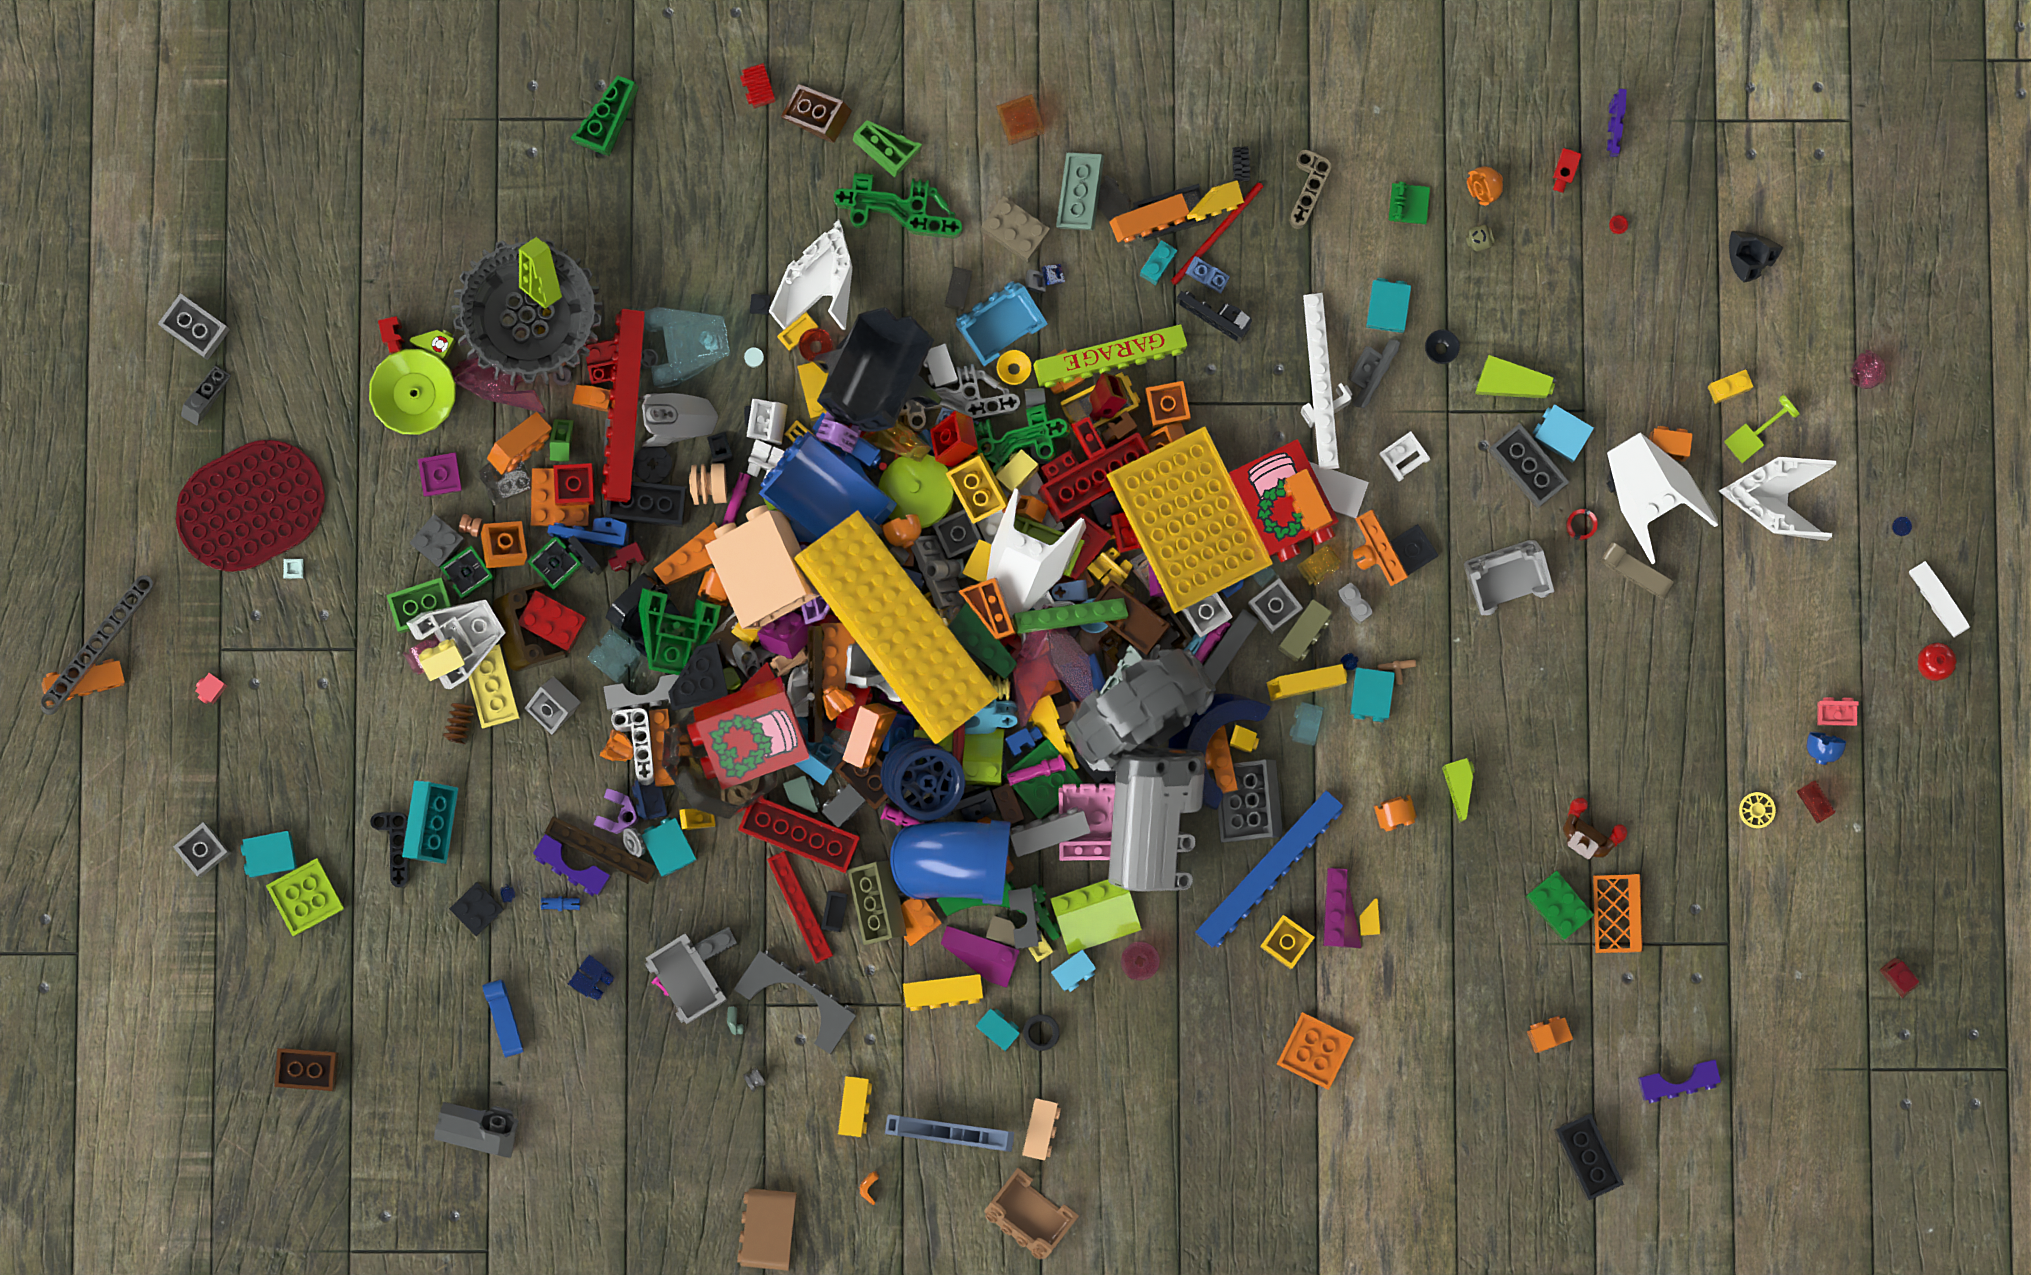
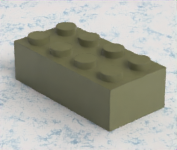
M890 860L848 869L863 945L907 936Z

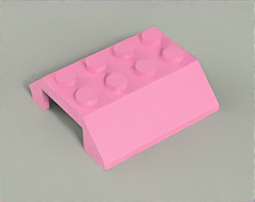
M1063 784V788H1059V813H1066L1068 809L1074 807L1082 808L1091 832L1059 843L1060 861L1110 860L1115 784H1099V787H1096V784H1080V788H1076V784Z

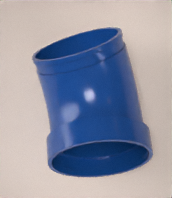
M991 820V824L976 822H930L904 827L895 837L891 848L890 862L895 882L904 894L913 899L974 898L983 899L982 903L1002 905L1010 822Z

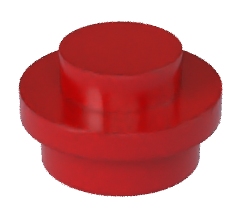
M1616 215L1611 218L1609 228L1615 234H1622L1628 228V221L1624 216Z

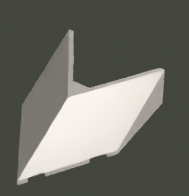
M840 220L834 223L835 227L828 233L824 232L803 252L804 255L797 262L793 261L788 265L769 309L770 314L782 329L789 327L822 296H833L828 312L842 330L846 329L852 263Z
M1777 457L1766 465L1719 490L1721 494L1774 534L1825 541L1832 537V533L1821 532L1787 505L1788 493L1832 469L1836 465V461Z

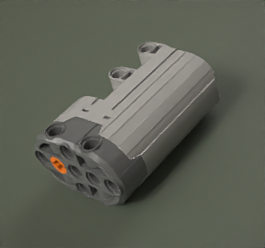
M1181 748L1123 750L1117 754L1120 760L1116 766L1108 881L1111 885L1132 891L1186 890L1192 885L1193 880L1191 874L1176 869L1177 852L1191 851L1195 846V838L1190 834L1179 831L1180 813L1196 812L1202 808L1205 756L1202 751Z

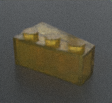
M898 418L893 428L874 432L867 431L862 439L877 448L919 463L931 449L925 441Z

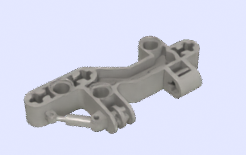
M971 364L969 368L967 366H964V369L957 367L960 383L958 390L952 391L945 387L933 389L942 399L939 405L925 408L922 404L909 400L905 404L907 409L904 410L903 407L899 416L907 415L910 428L914 431H922L926 426L924 411L944 407L968 415L976 421L1015 413L1019 410L1020 400L1016 395L1009 394L1008 388L1000 386L997 380L986 374L983 370H975L974 364ZM972 378L974 380V383L962 384V380H966V382H969V379ZM977 381H985L993 388L1000 389L1004 395L982 399L979 395ZM973 388L976 393L974 396L968 397L965 395V390ZM1010 399L1016 402L1013 408H1010V405L1004 404H1008ZM1000 401H1003L1004 410H1001ZM990 403H995L998 409L991 412L987 409V406ZM982 404H984L985 414H982V410H978V409H982V408H981V405H982ZM971 407H975V409L978 410L976 411V415H973L972 412H968L971 411ZM914 418H921L923 423L920 426H914L912 424Z

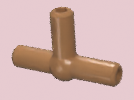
M1396 660L1392 663L1379 664L1378 671L1394 670L1396 685L1403 684L1401 669L1416 667V660Z

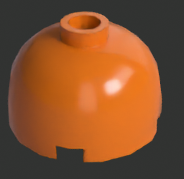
M1487 166L1476 168L1468 173L1470 174V177L1467 178L1468 189L1473 198L1478 197L1480 205L1486 206L1500 197L1503 191V178L1500 173Z
M917 514L906 515L907 519H900L899 517L886 523L882 530L887 541L897 547L903 546V549L914 546V541L921 535V524Z

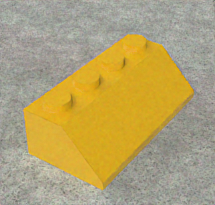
M980 974L903 984L906 1008H910L911 1011L922 1010V1006L930 1005V1009L941 1008V1004L949 1003V1007L961 1005L960 1001H968V1004L980 1003L979 999H983Z

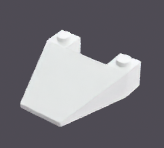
M486 600L423 612L407 622L414 637L418 640L424 639L433 632L440 643L454 638L464 657L465 665L439 677L446 689H452L465 681L505 634L504 629Z

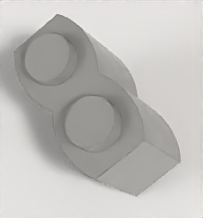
M1349 583L1338 591L1340 602L1349 608V613L1355 622L1361 624L1372 615L1370 605L1361 598L1360 592L1355 585Z

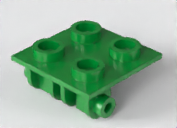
M1405 182L1392 183L1388 221L1426 225L1430 187L1406 185Z

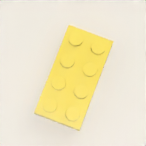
M500 644L490 650L468 677L482 729L520 719Z

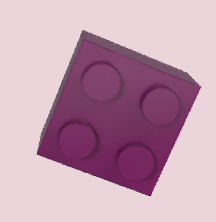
M789 612L764 625L757 633L764 650L794 659L808 643V626H812V623L805 624L803 615Z

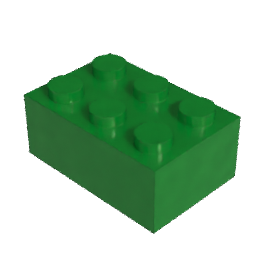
M1558 871L1553 872L1525 896L1562 941L1594 916Z

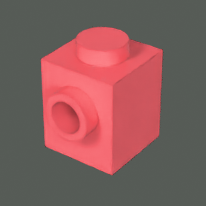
M208 673L205 679L202 677L197 683L196 692L200 694L198 698L206 704L208 702L214 704L227 685L211 673Z

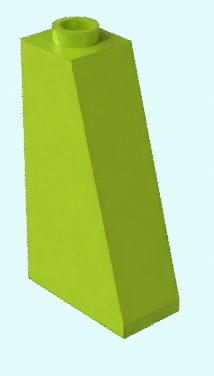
M1488 355L1475 394L1546 398L1548 394L1552 395L1555 384L1552 383L1554 378Z

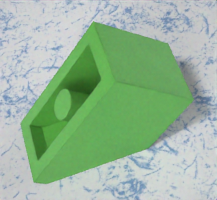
M554 420L550 439V460L569 462L574 420Z

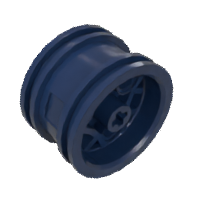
M914 737L899 742L886 755L881 768V783L887 796L907 814L920 820H933L947 815L959 803L964 792L965 776L962 766L954 756L939 744L935 745L928 738ZM940 761L939 766L933 769L934 764ZM905 771H908V775L903 778ZM909 790L911 794L904 799L903 795ZM930 793L928 798L923 799L925 794Z

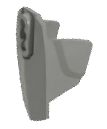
M653 393L638 397V402L644 401L642 405L644 425L649 433L654 434L652 438L642 443V447L667 446L673 442L712 434L716 426L718 414L708 399L676 393Z

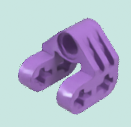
M826 412L816 438L820 441H827L842 447V450L852 454L862 430H859V426L852 425L851 429L835 422L836 419Z
M607 788L604 798L624 806L621 808L618 817L619 822L615 823L609 819L597 816L594 825L619 834L625 829L635 826L639 816L630 797ZM629 812L633 813V820L625 822V815Z

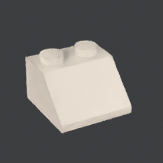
M1218 593L1181 610L1200 638L1233 618Z

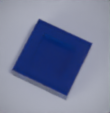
M1061 264L1041 267L1046 286L1065 282Z

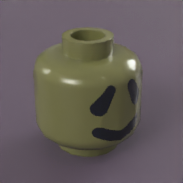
M1480 225L1469 229L1466 241L1468 247L1472 246L1473 250L1478 252L1491 248L1495 238L1492 228H1488L1487 225Z

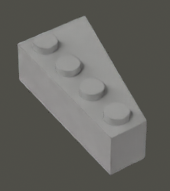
M1074 807L1068 809L1066 813L1052 814L1049 818L1034 820L1028 824L1011 828L1009 839L1014 853L1019 857L1091 832L1083 809Z

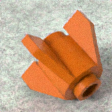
M830 685L823 690L822 698L826 715L830 720H833L841 712L855 705V697L852 693L838 685Z
M612 729L609 740L599 756L611 761L626 762L627 759L631 760L634 755L633 744L624 733Z

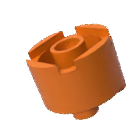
M710 568L709 571L705 572L698 595L702 597L704 594L709 602L725 607L729 603L732 607L716 569Z
M1406 795L1407 799H1402L1400 796L1381 802V807L1379 808L1377 804L1374 805L1380 828H1384L1387 832L1396 829V825L1401 823L1404 826L1415 823L1417 815L1411 795Z

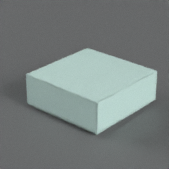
M284 559V579H304V559Z

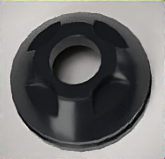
M1448 330L1434 331L1425 342L1426 355L1432 362L1437 364L1450 363L1459 353L1460 344L1458 338ZM1437 344H1445L1447 347L1446 353H1437Z

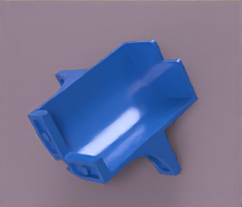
M809 431L804 436L799 435L793 442V445L787 448L781 459L777 462L776 467L768 472L766 478L760 484L762 489L758 493L790 519V526L798 542L814 543L857 510L863 518L869 516L880 526L897 505L895 501L871 482L863 471L858 458L844 450L839 457Z

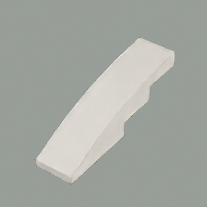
M1926 562L1909 571V575L1919 586L1921 593L1932 606V610L1953 638L1970 628L1959 608Z

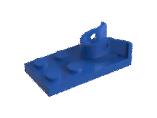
M612 518L594 519L592 532L586 531L584 527L573 526V529L567 528L562 523H554V525L548 526V534L551 537L556 536L557 538L568 540L574 535L579 542L621 549L627 546L630 532L626 523Z

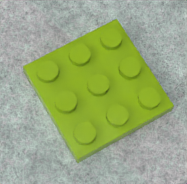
M318 858L266 885L293 937L344 910Z

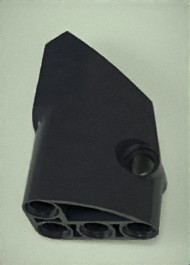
M643 572L615 600L605 618L635 642L636 649L647 658L638 608L642 589L645 588L667 594L664 612L681 615V613L670 599V589L664 585L658 586L652 578Z

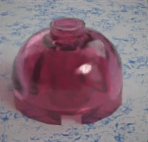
M1865 350L1867 353H1861L1851 368V372H1854L1853 378L1850 377V382L1863 389H1872L1885 380L1886 366L1881 356L1870 350Z

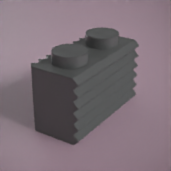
M727 927L696 943L695 947L701 959L706 962L707 959L710 960V957L713 958L717 954L720 955V952L727 951V948H734V945L737 946L738 943L730 927Z

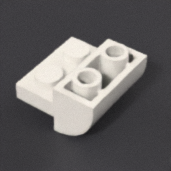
M752 399L747 437L760 439L768 443L782 444L787 405L779 402Z

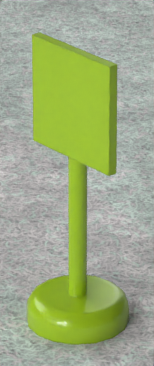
M1784 394L1779 397V401L1784 408L1755 432L1747 424H1744L1724 441L1741 463L1745 462L1764 446L1757 435L1785 412H1788L1794 418L1800 415Z

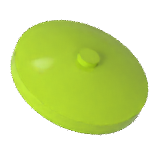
M923 453L907 454L893 461L882 474L878 486L882 492L897 503L888 518L891 520L899 517L900 519H907L906 515L917 514L921 528L929 527L940 521L951 508L955 495V490L946 475L948 468L944 464L936 462L935 457Z

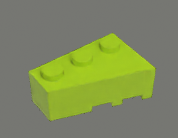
M535 237L519 248V288L542 307L547 308L562 298L550 247L547 243Z

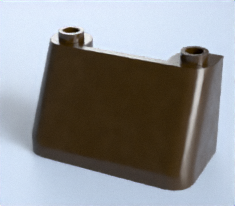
M1155 597L1144 604L1171 625L1157 643L1160 645V650H1170L1172 647L1184 649L1188 646L1192 638L1167 603L1160 597ZM1113 629L1101 637L1098 642L1117 668L1119 661L1123 660L1128 653V647L1130 645L1134 647L1133 644Z

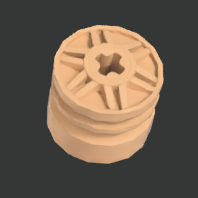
M713 463L711 471L708 473L704 464H701V473H698L697 465H692L689 483L694 505H699L700 496L703 497V503L707 504L708 495H712L714 504L727 503L725 463Z

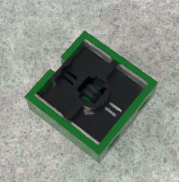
M556 536L527 561L554 591L583 566L571 552L569 554L566 552L567 547Z
M472 546L440 567L450 582H454L452 586L462 600L494 579Z

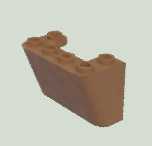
M1017 1168L985 1209V1217L990 1222L999 1225L1005 1234L1013 1236L1020 1246L1027 1247L1032 1251L1031 1253L1034 1257L1046 1259L1079 1215L1065 1204L1060 1209L1029 1185L1033 1179Z
M749 1188V1191L745 1192L744 1204H747L746 1212L743 1211L742 1223H745L744 1231L740 1232L739 1241L743 1243L742 1250L738 1251L737 1262H741L742 1267L789 1271L797 1193Z

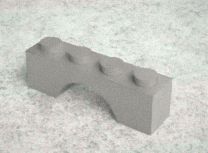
M679 675L661 676L657 687L646 695L632 694L623 683L604 686L607 710L615 713L616 711L624 710L623 708L642 709V705L646 704L654 707L662 705L661 702L668 700L670 703L668 692Z

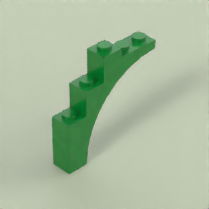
M1006 879L1004 880L1002 905L982 903L983 899L954 897L938 898L937 902L947 917L960 910L974 906L992 905L1010 909L1008 891L1017 889L1012 881L1007 882ZM1035 883L1029 888H1031L1032 892H1036L1037 903L1033 905L1034 911H1038L1039 922L1037 924L1045 930L1052 941H1055L1060 937L1058 933L1061 931L1055 922H1050L1048 918L1050 913L1045 905L1043 907L1040 906L1041 903L1046 901L1044 896L1047 894L1041 885L1037 886ZM1015 910V911H1018V912H1020V913L1026 915L1024 912H1022V911H1020V910Z

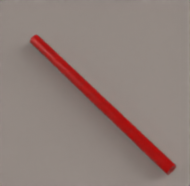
M1260 182L1243 198L1244 203L1237 205L1238 208L1234 209L1170 280L1174 285H1177L1186 275V271L1193 258H1201L1264 186Z

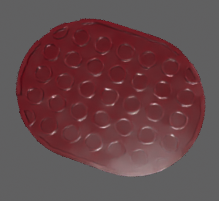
M259 440L247 443L202 466L188 479L177 500L176 526L179 536L187 550L196 559L211 568L227 572H239L255 568L296 547L312 534L324 510V483L313 461L304 452L291 444L274 440Z

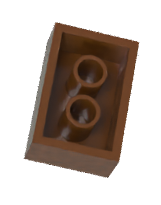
M877 757L871 767L861 769L843 760L834 769L875 811L889 799L881 783L883 763Z
M277 1048L274 1087L335 1091L339 1053Z

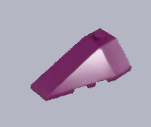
M949 926L946 927L940 943L987 981L1007 988L1020 952L1019 950Z

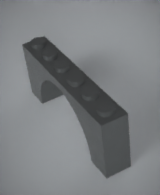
M765 950L764 953L759 951L734 990L751 1001L759 991L776 983H792L806 989L816 1000L821 1014L820 1031L814 1044L831 1055L856 1018V1015L853 1014L855 1010L847 1004L844 1007L838 1004L839 999L829 993L828 996L821 992L823 988L813 983L811 986L805 982L807 979L799 972L795 975L789 971L791 967L783 961L780 964L774 961L775 956Z

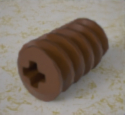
M452 703L451 707L455 710L449 711V714L453 718H447L451 725L445 726L449 733H443V736L448 741L466 745L461 739L468 737L463 731L470 730L465 724L472 723L467 716L474 715L469 709H474L475 707L462 703Z

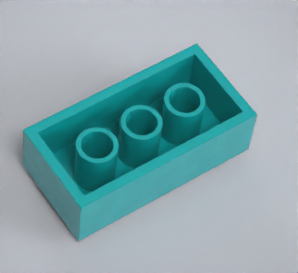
M414 781L402 857L447 864L458 787Z

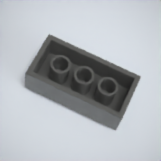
M1518 424L1488 450L1537 509L1569 483L1521 424Z

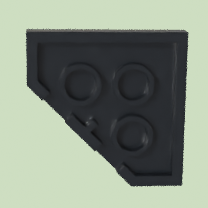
M717 642L697 646L693 652V655L668 692L672 711L703 705L728 696Z

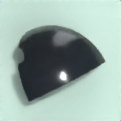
M1731 231L1729 239L1730 261L1736 275L1742 282H1749L1759 278L1762 275L1761 271L1766 266L1772 267L1782 252L1783 247L1768 238L1749 232Z

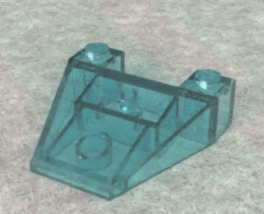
M662 307L644 310L645 330L651 332L664 331L669 362L651 367L654 386L664 388L681 384L730 354L723 316Z

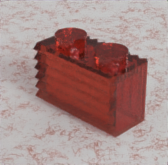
M1812 781L1796 792L1818 824L1833 815L1836 810H1833L1825 794H1822L1823 791L1818 787L1819 784H1816L1817 781Z

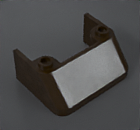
M543 581L515 589L498 597L492 604V610L505 631L501 641L508 665L516 672L567 658L563 651L544 656V652L539 645L531 644L525 646L515 610L527 604V594L533 593L535 590L540 591L547 588Z

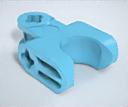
M994 699L965 722V734L993 733L997 727L1007 728L1015 726L1017 724V716L1014 714L1017 710L1016 703L1009 700L996 701Z

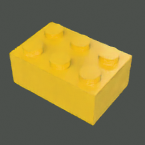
M983 453L946 472L950 483L973 524L1008 506L1009 501Z

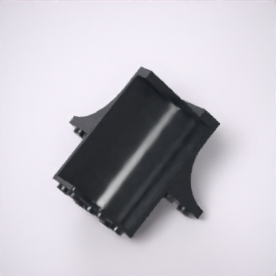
M886 307L858 314L842 349L816 355L813 360L824 373H828L826 383L817 402L841 423L847 426L853 424L859 426V430L870 432L893 428L903 406L909 400H914L925 408L939 405L942 400L941 397L918 375L934 339L913 317L907 316L897 319Z

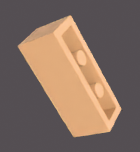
M1035 1098L1023 1156L1045 1160L1046 1157L1050 1158L1052 1146H1049L1050 1138H1054L1056 1127L1053 1126L1054 1119H1059L1061 1108L1057 1107L1058 1103Z

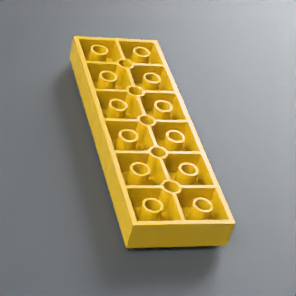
M858 510L794 558L800 569L935 745L1000 696Z

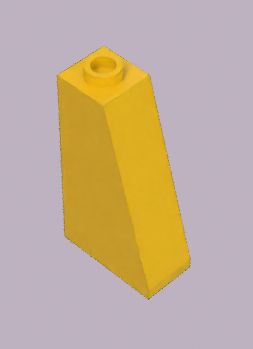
M1343 664L1277 677L1266 682L1270 700L1274 701L1341 686L1347 683V672L1343 668Z

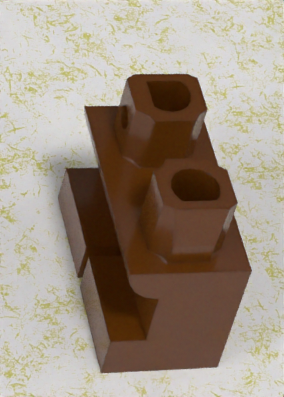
M1127 410L1120 415L1122 421L1116 425L1108 423V429L1101 433L1107 445H1110L1115 440L1119 443L1138 431L1136 423Z

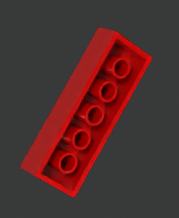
M1139 432L1101 454L1045 483L1037 492L1044 504L1048 505L1047 509L1058 524L1089 507L1092 502L1114 492L1106 476L1108 473L1151 452Z
M753 794L738 828L739 832L844 874H847L861 839L856 835Z

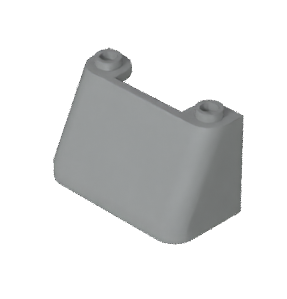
M1535 540L1515 544L1472 558L1464 563L1465 571L1481 615H1491L1497 610V604L1530 593L1543 598L1554 592L1544 551Z
M686 933L646 957L648 961L645 963L650 973L655 972L678 1009L676 1015L681 1023L685 1021L688 1024L727 1001L724 993Z

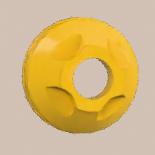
M1010 350L1003 353L997 362L999 377L1007 384L1017 385L1023 383L1031 373L1030 359L1025 353L1018 350ZM1011 364H1017L1020 367L1018 374L1013 375L1009 372L1008 368Z

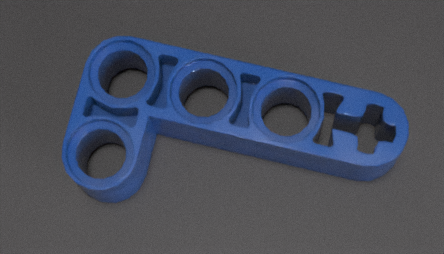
M500 979L483 984L484 995L487 1002H489L505 1058L523 1053V1044L504 980Z

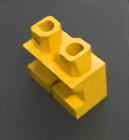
M1112 547L1106 553L1102 552L1087 567V571L1098 581L1101 580V584L1104 587L1110 579L1121 586L1128 578L1133 565L1125 559L1118 566L1114 560L1120 553Z

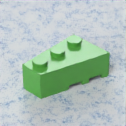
M868 120L865 121L853 136V142L893 177H896L920 152L922 146L918 142L915 143L902 135L894 134L888 129Z

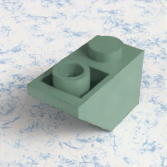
M805 776L783 783L790 803L814 814L819 813L817 808L821 806L818 798H813L811 790L814 787L811 779H806Z

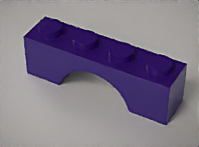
M545 834L533 852L536 855L535 860L543 865L547 862L553 866L551 870L560 876L564 873L569 877L567 880L575 886L578 883L585 887L583 891L592 897L594 894L599 896L611 876L594 865L582 871L569 868L563 860V845Z
M1716 1060L1694 1064L1691 1076L1681 1084H1671L1665 1081L1659 1073L1638 1078L1643 1101L1648 1100L1649 1103L1661 1101L1660 1097L1667 1096L1668 1099L1679 1097V1092L1686 1091L1687 1094L1698 1092L1697 1088L1704 1086L1705 1090L1716 1088V1083H1721Z

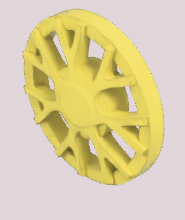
M1751 793L1745 796L1740 803V818L1751 828H1763L1769 825L1775 817V804L1764 793ZM1756 795L1757 803L1753 804L1750 797ZM1763 797L1768 800L1765 805L1760 803ZM1744 802L1751 805L1749 810L1743 808ZM1765 807H1772V813H1765ZM1749 812L1751 817L1746 820L1743 814ZM1763 815L1769 819L1766 823L1760 818ZM1753 817L1758 818V825L1752 824Z

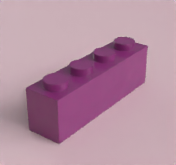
M1328 868L1326 875L1323 946L1361 949L1347 869Z

